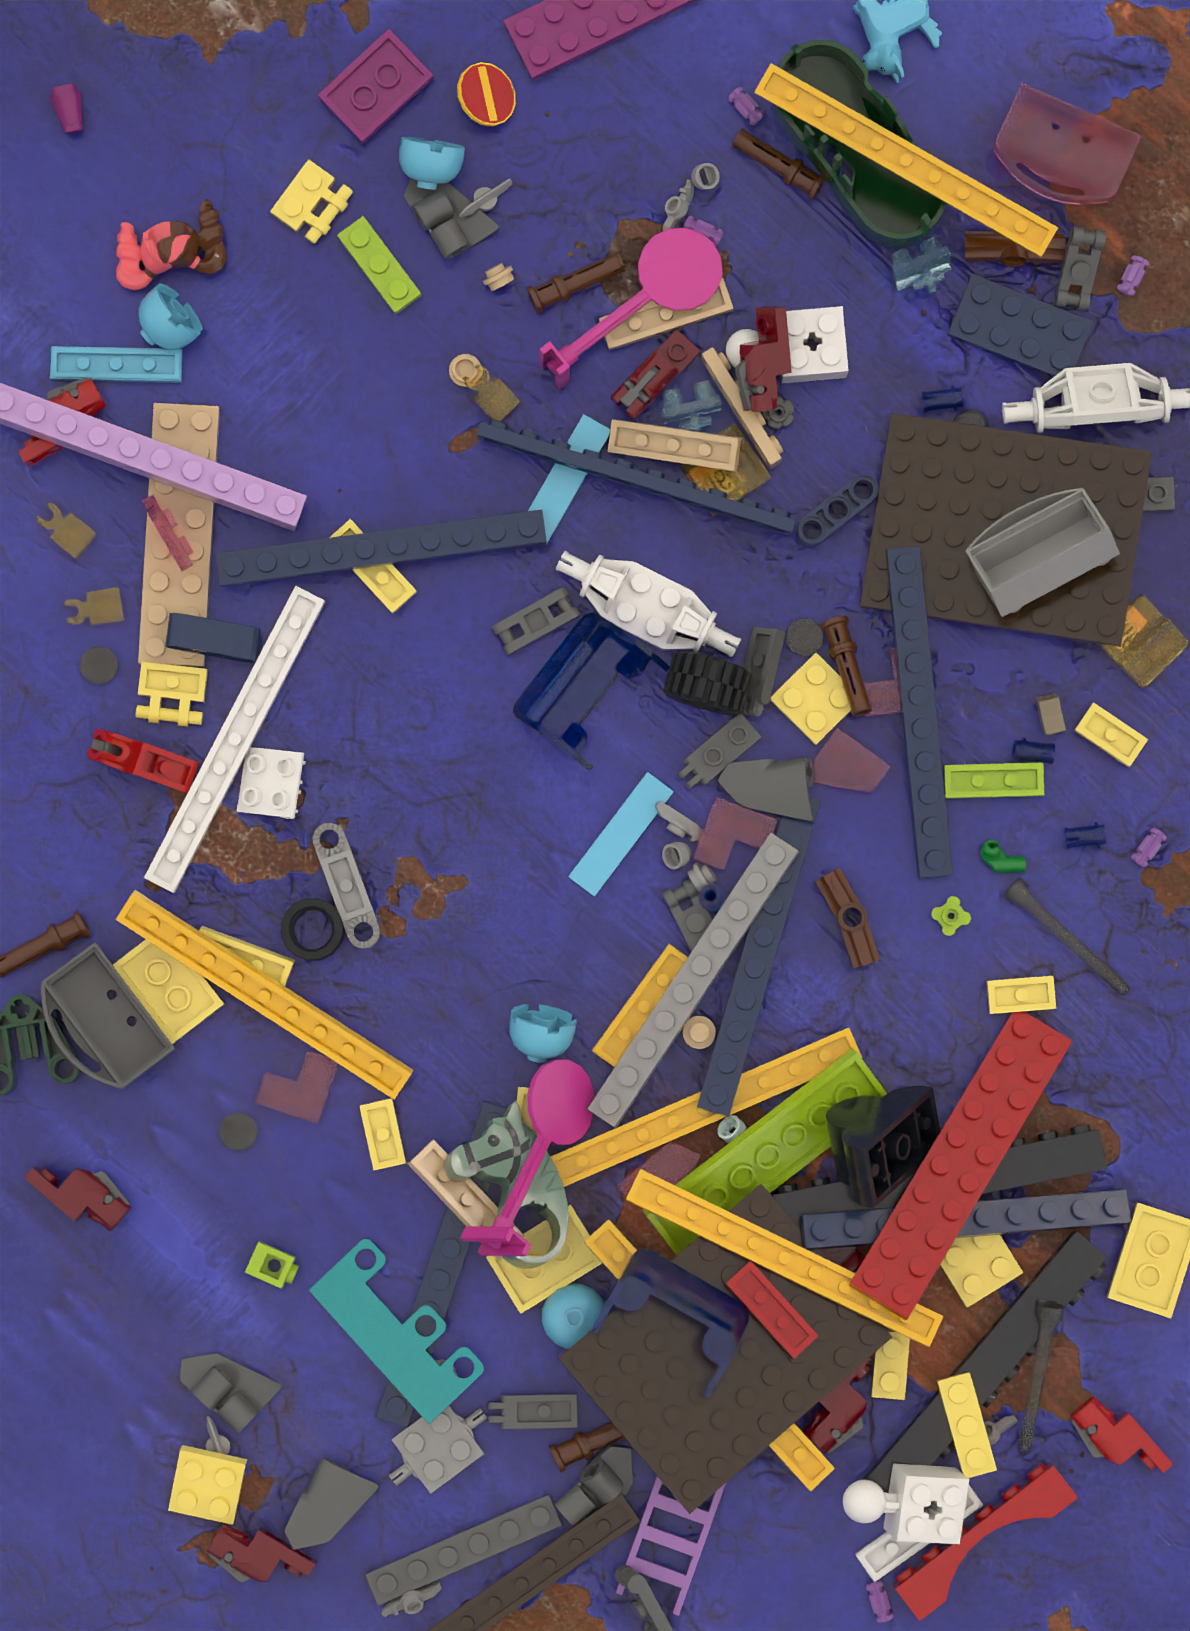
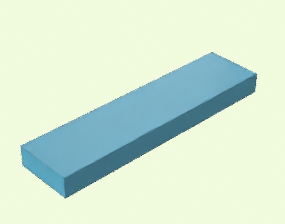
M51 346L50 379L51 381H77L83 378H91L93 381L182 383L183 350Z
M583 414L567 443L571 445L570 450L583 453L584 449L600 453L610 436V429ZM556 463L528 510L542 509L546 544L550 541L588 473Z
M647 772L568 878L595 897L658 814L655 808L658 801L666 803L674 791Z

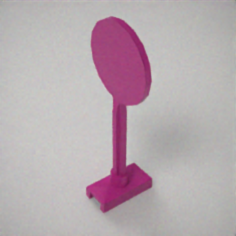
M671 228L653 236L643 248L638 262L639 282L643 288L640 292L571 345L566 344L560 350H557L549 341L539 349V366L542 370L548 366L553 374L556 373L555 386L557 389L560 390L569 383L570 366L578 360V356L650 301H654L658 306L672 311L693 310L707 303L717 292L723 274L721 256L714 243L701 232L688 228Z
M569 1059L547 1062L540 1066L531 1080L527 1094L528 1114L532 1126L538 1135L500 1216L495 1218L492 1227L466 1226L460 1237L463 1241L480 1242L481 1245L478 1253L482 1256H527L531 1244L513 1230V1221L550 1143L553 1145L572 1144L581 1139L591 1126L594 1113L588 1110V1107L595 1098V1092L587 1073L580 1065Z

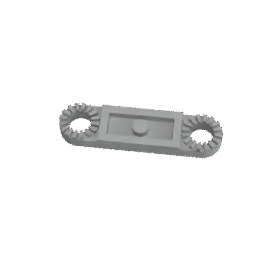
M324 823L313 834V845L349 941L358 948H370L380 938V927L345 832L337 824ZM327 830L335 831L339 837L337 846L331 849L324 848L320 843L322 833ZM363 922L370 924L373 928V936L365 942L357 940L354 935L355 927Z

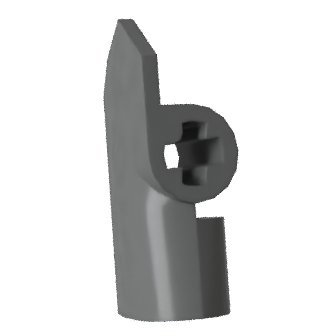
M410 179L404 198L425 231H429L445 260L461 254L498 230V224L480 209L476 210L472 215L460 218L459 215L462 210L471 202L451 184H437L436 190L417 187L418 181Z
M809 757L778 761L776 759H762L728 763L717 780L741 807L807 821L814 820L808 787H811L814 783V770Z
M218 1353L181 1359L180 1381L208 1409L214 1410L238 1434L282 1388L281 1384Z
M609 1445L586 1465L580 1474V1481L554 1503L561 1514L573 1526L606 1503L614 1500L621 1492L624 1497L626 1496L633 1484L630 1447Z
M322 1457L284 1530L293 1550L328 1543L379 1488V1485L349 1472L346 1467L330 1459Z

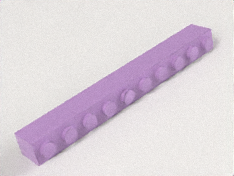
M0 383V424L295 532L307 499L306 495Z

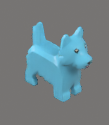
M858 0L852 8L855 14L859 15L870 43V50L863 55L862 63L868 71L877 70L881 75H891L896 84L899 83V77H904L901 50L898 43L900 37L919 29L926 35L934 48L939 47V36L942 35V32L936 28L938 24L929 17L927 0H888V2L884 0L882 4L878 3L877 0Z

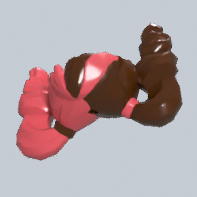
M205 199L200 204V215L198 218L200 232L197 233L185 222H162L143 233L141 246L138 245L133 225L128 222L120 223L121 231L117 234V242L119 244L116 255L120 259L116 269V277L124 288L137 291L146 288L153 278H156L158 274L172 267H190L202 274L209 275L222 270L227 261V255L222 241L224 237L223 226L219 223V212L213 208V203ZM199 249L205 251L206 257L204 259H200L198 256ZM141 260L145 266L144 271L139 266Z

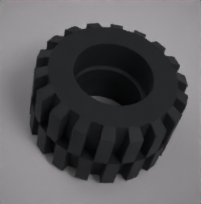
M680 651L673 653L663 692L673 700L696 708L725 715H739L743 713L753 674L742 666L719 658Z

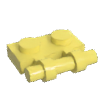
M308 159L270 213L297 233L304 223L308 224L311 228L304 237L315 244L321 235L325 236L331 228L329 224L338 212L345 210L348 205L346 201L353 191L343 184L336 194L331 192L329 189L336 181L335 178ZM323 199L328 205L321 215L317 217L312 212Z
M141 662L138 695L151 698L150 706L137 705L136 718L148 719L149 723L157 724L160 721L177 722L178 726L188 727L189 724L202 725L203 712L191 711L190 708L191 701L203 703L205 701L208 669ZM162 698L180 700L179 709L161 708Z

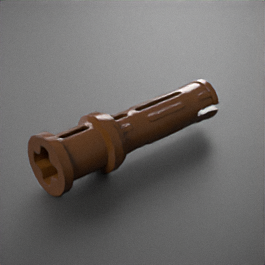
M743 128L732 143L733 148H737L758 163L782 176V181H784L785 185H793L808 194V199L811 201L815 199L825 183L822 175L806 167L803 160L797 158L795 160L790 159Z
M615 252L565 276L553 275L550 281L535 288L529 286L526 289L530 301L539 315L543 313L544 308L560 301L566 303L570 299V295L625 272L626 269L619 253Z
M838 616L824 621L820 624L821 631L826 633L829 642V657L836 660L852 711L851 714L853 717H858L870 713L872 707L870 706L856 661L857 644L852 642L847 626L849 618L847 616Z
M79 910L73 912V917L57 925L54 923L50 924L46 928L47 931L0 955V977L4 978L13 971L30 964L56 949L57 951H64L67 949V945L82 937H91L92 933Z
M609 1422L585 1434L578 1431L574 1433L573 1438L556 1446L551 1444L549 1448L562 1473L567 1466L581 1459L586 1461L591 1459L593 1452L624 1437L612 1422Z

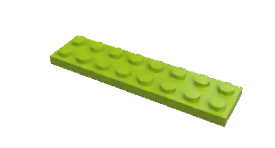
M852 1048L675 1186L729 1212L760 1184L771 1193L831 1147L826 1113L832 1106L854 1097H883L887 1093L859 1054ZM642 1210L677 1256L700 1237L649 1211Z

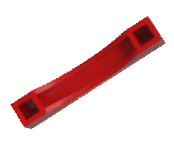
M1043 1463L1038 1464L1027 1473L1029 1479L1021 1486L1015 1483L1007 1488L1000 1495L1003 1500L994 1507L988 1504L974 1515L977 1519L967 1528L964 1524L962 1525L960 1544H945L941 1548L938 1545L933 1546L922 1555L924 1561L914 1569L910 1565L895 1577L898 1582L893 1587L919 1621L947 1600L950 1583L957 1567L969 1550L983 1537L999 1527L1015 1521L1031 1518H1053L1078 1498L1054 1465L1051 1463L1046 1466Z

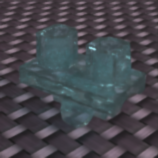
M933 237L920 244L922 255L914 259L911 258L908 250L902 249L892 254L894 284L899 291L909 286H912L914 290L925 287L929 294L935 293V282L945 279L944 273L952 270L951 253L948 246L942 247L937 239Z
M709 380L693 384L692 387L696 401L688 403L683 402L680 388L666 390L663 392V422L665 424L690 417V420L678 423L679 429H692L693 431L701 432L700 427L712 425L710 415L699 418L698 415L721 410L720 395H715Z

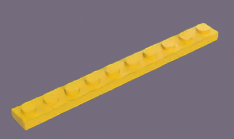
M772 63L754 92L1039 257H1042L1058 230V227Z
M134 890L115 919L392 1099L396 1098L412 1074V1068L140 892Z
M846 1028L742 1073L730 1115L812 1080L852 1048L862 1058L850 1028ZM701 1092L555 1154L551 1156V1159L565 1187L727 1116L697 1108Z
M642 1169L639 1170L625 1199L646 1211L926 1347H930L944 1317L916 1304L909 1318L904 1320L850 1287L849 1283L855 1275L854 1272Z
M609 1219L584 1241L588 1248L631 1295L657 1274L653 1267ZM795 1424L791 1425L768 1445L809 1491H812L835 1469Z

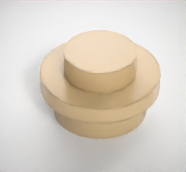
M500 263L485 272L487 278L483 280L484 285H488L491 291H494L514 279L511 273L513 271L512 266L504 267L503 263Z
M461 354L450 363L449 374L452 381L458 386L470 387L479 381L482 368L476 357L470 354Z
M704 1016L690 1018L683 1027V1038L692 1048H706L715 1039V1026L710 1019Z

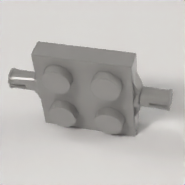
M449 1405L430 1424L421 1417L394 1437L392 1441L401 1452L404 1464L389 1474L392 1480L403 1472L393 1483L398 1486V1484L413 1474V1476L422 1481L431 1494L485 1453L476 1442L472 1429L488 1419L486 1414H483L475 1421L473 1420L484 1411L479 1407L464 1419L456 1414Z

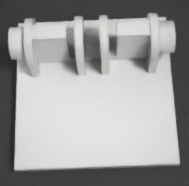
M250 747L244 759L237 812L294 819L295 813H298V810H296L298 794H301L299 785L303 782L300 779L302 766L306 762L303 761L304 753Z

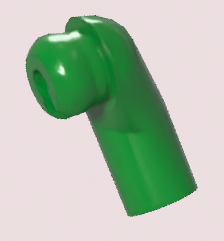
M990 839L984 842L980 850L981 857L994 872L1014 873L1026 871L1025 856H1007L999 847L997 841Z

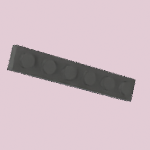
M546 1494L367 1572L365 1576L377 1604L381 1605L408 1591L420 1588L560 1527L562 1523L550 1495Z

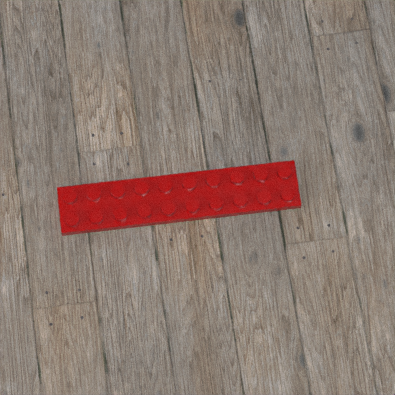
M1024 1011L1011 1013L849 1283L850 1287L902 1319L907 1320L1071 1045V1039Z

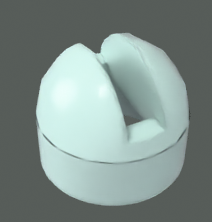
M730 1115L720 1122L718 1135L725 1142L730 1143L746 1131L747 1128L744 1122L737 1116ZM735 1127V1131L730 1133L731 1129Z

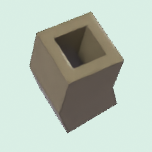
M1052 693L1035 697L1044 737L1066 731L1057 694Z

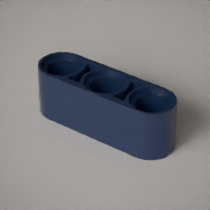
M866 474L858 475L812 510L799 522L796 531L798 542L803 547L816 548L862 513L877 497L878 484L876 480ZM858 484H866L870 487L872 495L867 499L858 498L854 493V487ZM833 504H840L845 508L846 516L842 519H834L829 515L828 508ZM807 524H814L819 528L821 535L813 540L807 539L802 532V528Z
M170 613L165 647L233 661L255 663L260 629L188 614Z

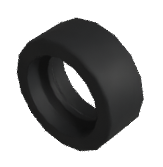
M318 898L302 899L294 903L285 912L281 922V937L286 948L296 957L307 961L323 960L331 956L340 947L344 937L343 921L339 912L329 902ZM308 910H317L324 913L332 924V934L329 941L318 949L302 947L293 935L295 920L300 914Z

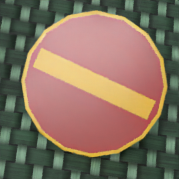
M480 62L470 65L460 75L457 84L458 99L462 109L470 119L480 125L493 127L504 123L512 115L516 104L515 90L511 80L500 68L493 64Z

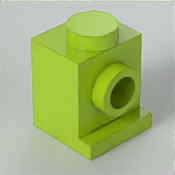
M259 1241L245 1273L276 1287L283 1288L285 1282L292 1284L299 1266L294 1264L295 1256L263 1241ZM272 1259L278 1260L281 1264L278 1272H273L269 1269V1262Z

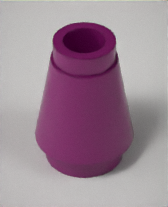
M67 84L50 89L52 97L49 99L64 130V134L83 130L81 91H77L76 84Z

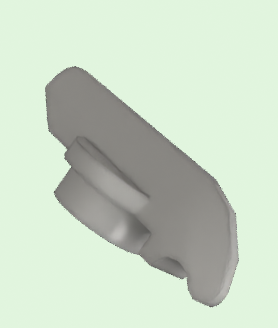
M508 178L493 189L488 187L477 189L473 196V202L462 210L459 215L460 218L472 215L478 209L484 212L491 210L496 205L497 197L512 185V180Z
M690 179L687 180L685 187L680 188L681 194L679 197L673 196L666 202L665 211L668 218L663 225V231L677 228L681 219L687 213L688 206L694 195V185Z
M662 801L656 803L655 808L659 816L669 822L666 829L681 838L687 833L690 835L688 840L692 842L697 840L699 846L704 845L705 836L698 824Z
M1014 1415L1003 1417L996 1423L984 1422L990 1446L1000 1439L1003 1432L1018 1422Z
M207 1416L206 1424L210 1438L207 1440L206 1450L227 1455L230 1451L229 1440L224 1435L218 1434L214 1421L210 1416Z
M440 1581L408 1591L392 1599L382 1609V1616L387 1617L390 1614L396 1616L399 1614L398 1611L403 1609L408 1614L420 1612L423 1609L424 1601L433 1598L442 1589Z

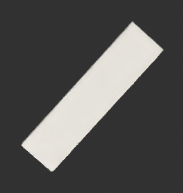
M968 1485L964 1518L983 1506L970 1485ZM886 1531L857 1551L855 1555L873 1581L876 1582L929 1543L896 1541Z

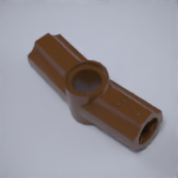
M965 231V262L1000 261L1005 266L1016 267L1026 265L1028 262L1062 264L1064 259L1066 238L1061 233H1055L1042 257H1039L996 231Z
M841 868L816 880L815 883L840 928L852 968L856 969L881 961L867 920V912L858 901ZM855 909L859 912L860 923L856 927H850L844 923L842 916L845 910Z

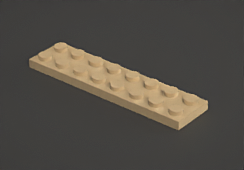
M154 403L152 439L217 462L220 407ZM150 478L138 663L150 662L205 668L206 655L165 647L170 613L208 618L215 502Z

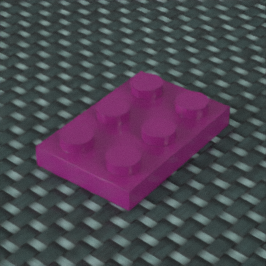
M388 29L318 94V98L364 144L430 83L434 76Z

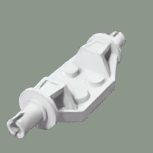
M1132 363L1065 368L1041 388L1035 387L1031 401L1003 402V423L1033 421L1037 433H1043L1044 429H1070L1071 425L1134 420L1135 423H1142L1161 419L1163 423H1168L1172 409L1190 408V388L1170 390L1166 377L1158 379ZM1139 387L1158 393V400L1141 399ZM1061 393V406L1044 409V401Z
M564 551L562 554V561L559 560L555 570L561 571L582 582L581 585L583 587L579 595L587 597L604 622L662 651L693 650L694 653H698L701 646L705 647L707 644L729 655V657H733L741 638H737L715 627L716 623H714L717 613L714 611L711 613L692 590L633 561L609 560L599 555L595 563L589 564L569 554L567 551ZM592 586L608 597V600L604 599L590 587ZM679 632L697 638L698 641L677 636L676 634Z

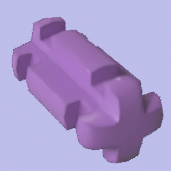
M738 87L729 95L728 99L730 102L735 103L734 107L745 119H750L751 125H755L763 119L765 113L763 110L760 111L758 109L759 105L748 93H743L744 89L742 87Z
M689 216L683 228L701 232L717 247L723 236L722 229L719 228L717 231L714 229L715 226L700 219L695 221L693 216Z
M1135 255L1130 259L1133 261L1132 265H1127L1120 279L1123 282L1122 285L1118 284L1117 286L1120 292L1128 296L1135 295L1134 287H1139L1146 273L1143 269L1144 267H1149V262L1146 259Z
M1156 828L1150 830V836L1147 835L1136 849L1138 852L1134 853L1131 857L1141 867L1148 865L1147 861L1152 860L1162 845L1160 843L1167 839L1166 835Z
M881 1580L866 1585V1590L870 1592L868 1597L873 1612L877 1614L875 1618L878 1623L889 1621L894 1616L889 1611L891 1606L886 1591L882 1589L884 1584Z

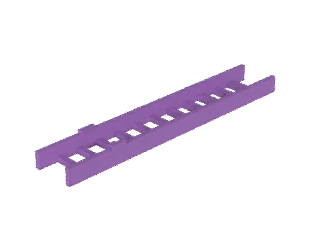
M656 1476L625 1565L632 1567L638 1573L680 1587L672 1610L673 1614L679 1616L726 1483L713 1494L708 1511L696 1508L689 1514L678 1500L659 1493L662 1481ZM653 1507L703 1524L697 1542L647 1525ZM642 1538L690 1555L691 1559L686 1573L683 1574L636 1557ZM618 1583L616 1593L622 1595L625 1587Z

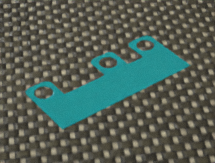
M363 1239L309 1291L425 1421L430 1424L483 1373L484 1366L467 1347L459 1348L441 1366L436 1363L427 1353L426 1349L444 1333L446 1329L444 1320L432 1307L424 1305L402 1325L365 1284L384 1266L386 1258L371 1240ZM362 1249H370L376 1255V1263L369 1270H362L356 1265V1254ZM423 1315H429L436 1321V1330L428 1337L419 1335L415 1328L417 1319ZM460 1357H468L474 1363V1371L468 1378H459L453 1371V1364Z

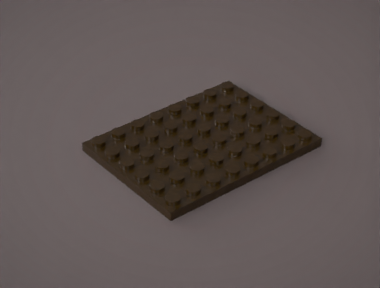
M891 413L860 607L891 612L885 550L920 546L927 618L1121 647L1152 451ZM1084 488L1108 525L1120 554L1110 559L1105 565L1097 566L1029 602L1017 612L1001 617L977 577L967 556L966 549L984 530L1016 508L1053 493Z
M762 1184L729 1211L803 1248L801 1229ZM698 1237L558 1358L689 1514L892 1338L883 1325L753 1263L819 1335L795 1359H792L725 1285L749 1260L702 1237ZM808 1250L825 1258L819 1250Z

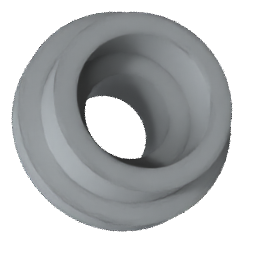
M699 862L693 864V869L688 871V875L696 889L701 894L706 891H714V882L717 881V878L712 869L707 864L704 866Z

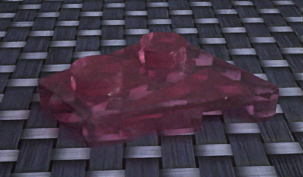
M154 494L143 499L142 502L149 517L181 571L193 566L189 555L194 552L185 536L183 535L178 538L173 527L178 524L168 508L162 510Z
M839 727L812 762L814 783L868 793L873 792L891 767L890 764Z
M670 1141L621 1181L615 1190L628 1195L640 1169L676 1185L694 1171L700 1154Z

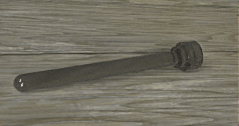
M1021 877L1011 884L1002 897L1011 905L1015 903L1018 907L1022 905L1117 993L1120 995L1129 993V985L1031 896L1032 892L1028 889L1029 884Z
M1040 1300L1038 1302L1036 1316L1039 1318L1038 1323L1041 1324L1018 1445V1451L1022 1455H1028L1032 1449L1054 1327H1057L1058 1323L1063 1320L1065 1306L1056 1301Z

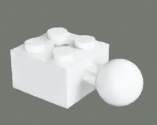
M843 306L786 311L792 373L782 374L781 384L846 378L849 370ZM742 329L735 332L729 338L726 345V356L733 367L736 368L740 363V344L759 341L757 331ZM808 339H814L815 342L819 343L816 351H810V347L804 345Z
M893 1464L889 1493L883 1492L882 1488L873 1481L858 1480L846 1489L843 1495V1507L846 1514L852 1520L859 1523H871L877 1520L883 1513H886L883 1528L896 1541L960 1544L969 1479L956 1467Z

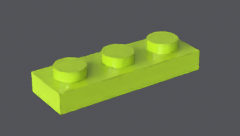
M364 216L337 235L338 239L395 315L422 296Z
M1043 763L943 766L945 799L1044 796Z

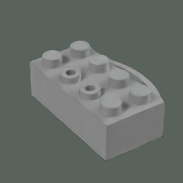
M1084 488L1053 493L1016 508L984 530L966 549L967 556L977 577L1001 617L1017 612L1029 602L1097 566L1105 565L1110 559L1120 554L1108 525Z

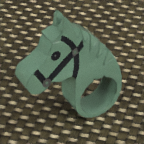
M514 1101L506 1109L504 1117L491 1119L487 1123V1129L479 1139L459 1145L447 1155L444 1162L446 1175L453 1181L464 1182L476 1176L481 1181L497 1183L501 1186L497 1216H500L537 1138L532 1130L522 1123L518 1103ZM547 1151L519 1210L527 1206L538 1209L539 1214L550 1225L552 1242L547 1253L540 1257L502 1256L508 1263L519 1268L530 1269L545 1264L561 1251L566 1240L569 1223L568 1202L558 1170Z

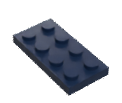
M971 274L947 336L1053 378L1065 368L1076 367L1094 321Z

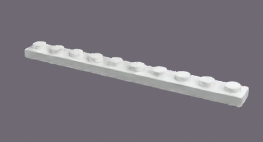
M297 586L293 589L144 877L145 879L172 893L176 892L317 620L325 600Z

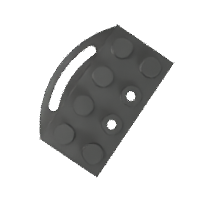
M96 942L41 982L44 1017L54 1042L70 1063L91 1079L122 1091L175 1052V1047ZM110 991H114L117 994V997L113 1000L107 997ZM54 1010L61 1012L64 1024L79 1048L100 1064L101 1069L99 1072H93L84 1066L67 1049L54 1026L51 1013ZM128 1018H135L137 1023L134 1026L128 1025Z

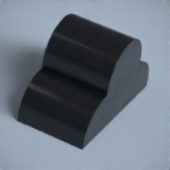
M929 1086L904 1087L891 1091L883 1097L860 1096L846 1099L832 1106L826 1113L837 1179L843 1184L851 1186L853 1200L857 1204L869 1208H875L920 1167L940 1133L933 1087Z

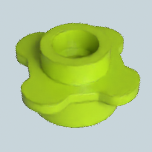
M955 896L949 897L943 906L935 907L931 912L932 918L938 921L940 926H942L943 934L947 936L953 935L958 927L969 924L971 920L970 914L964 912L960 906L959 898ZM949 913L954 914L953 919L948 918Z

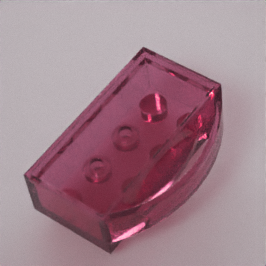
M1021 83L992 151L996 153L1011 175L1024 186L1041 196L1067 204L1111 203L1142 136ZM1052 124H1059L1060 129H1053ZM1082 137H1088L1090 139V142H1083ZM1016 163L1027 166L1035 174L1049 182L1065 187L1077 188L1084 191L1085 194L1084 196L1069 195L1048 189L1026 176L1016 167Z

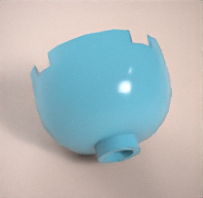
M401 137L399 162L403 172L408 177L418 181L417 187L436 190L437 184L448 183L457 176L464 160L465 147L437 140L434 142L424 140V138Z
M161 283L152 289L141 301L138 309L139 323L142 327L140 333L150 345L157 344L162 348L171 350L180 349L191 343L201 334L200 331L203 330L202 324L192 307L188 303L183 307L175 299L179 294L174 289Z
M529 1004L515 1006L511 1010L509 1033L513 1045L521 1053L528 1055V1060L544 1063L549 1058H555L563 1054L572 1043L577 1021L576 1019L571 1021L572 1014L547 1005H539L540 1011L528 1010Z
M570 1283L565 1287L557 1289L552 1295L547 1297L542 1307V1325L546 1335L555 1344L566 1349H570L607 1317V1309L602 1297L593 1288L582 1283Z

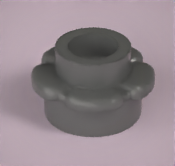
M777 396V408L762 411V416L767 420V424L771 428L787 427L793 421L794 416L792 412L794 407L788 399L783 400ZM781 410L782 414L777 416L775 411Z

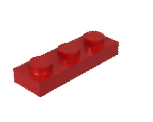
M749 1261L725 1283L792 1359H795L819 1336L752 1261Z

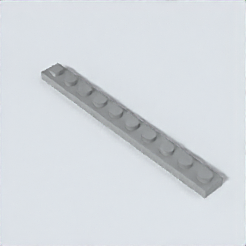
M769 834L595 1096L588 1110L617 1128L799 854L797 849L774 834Z

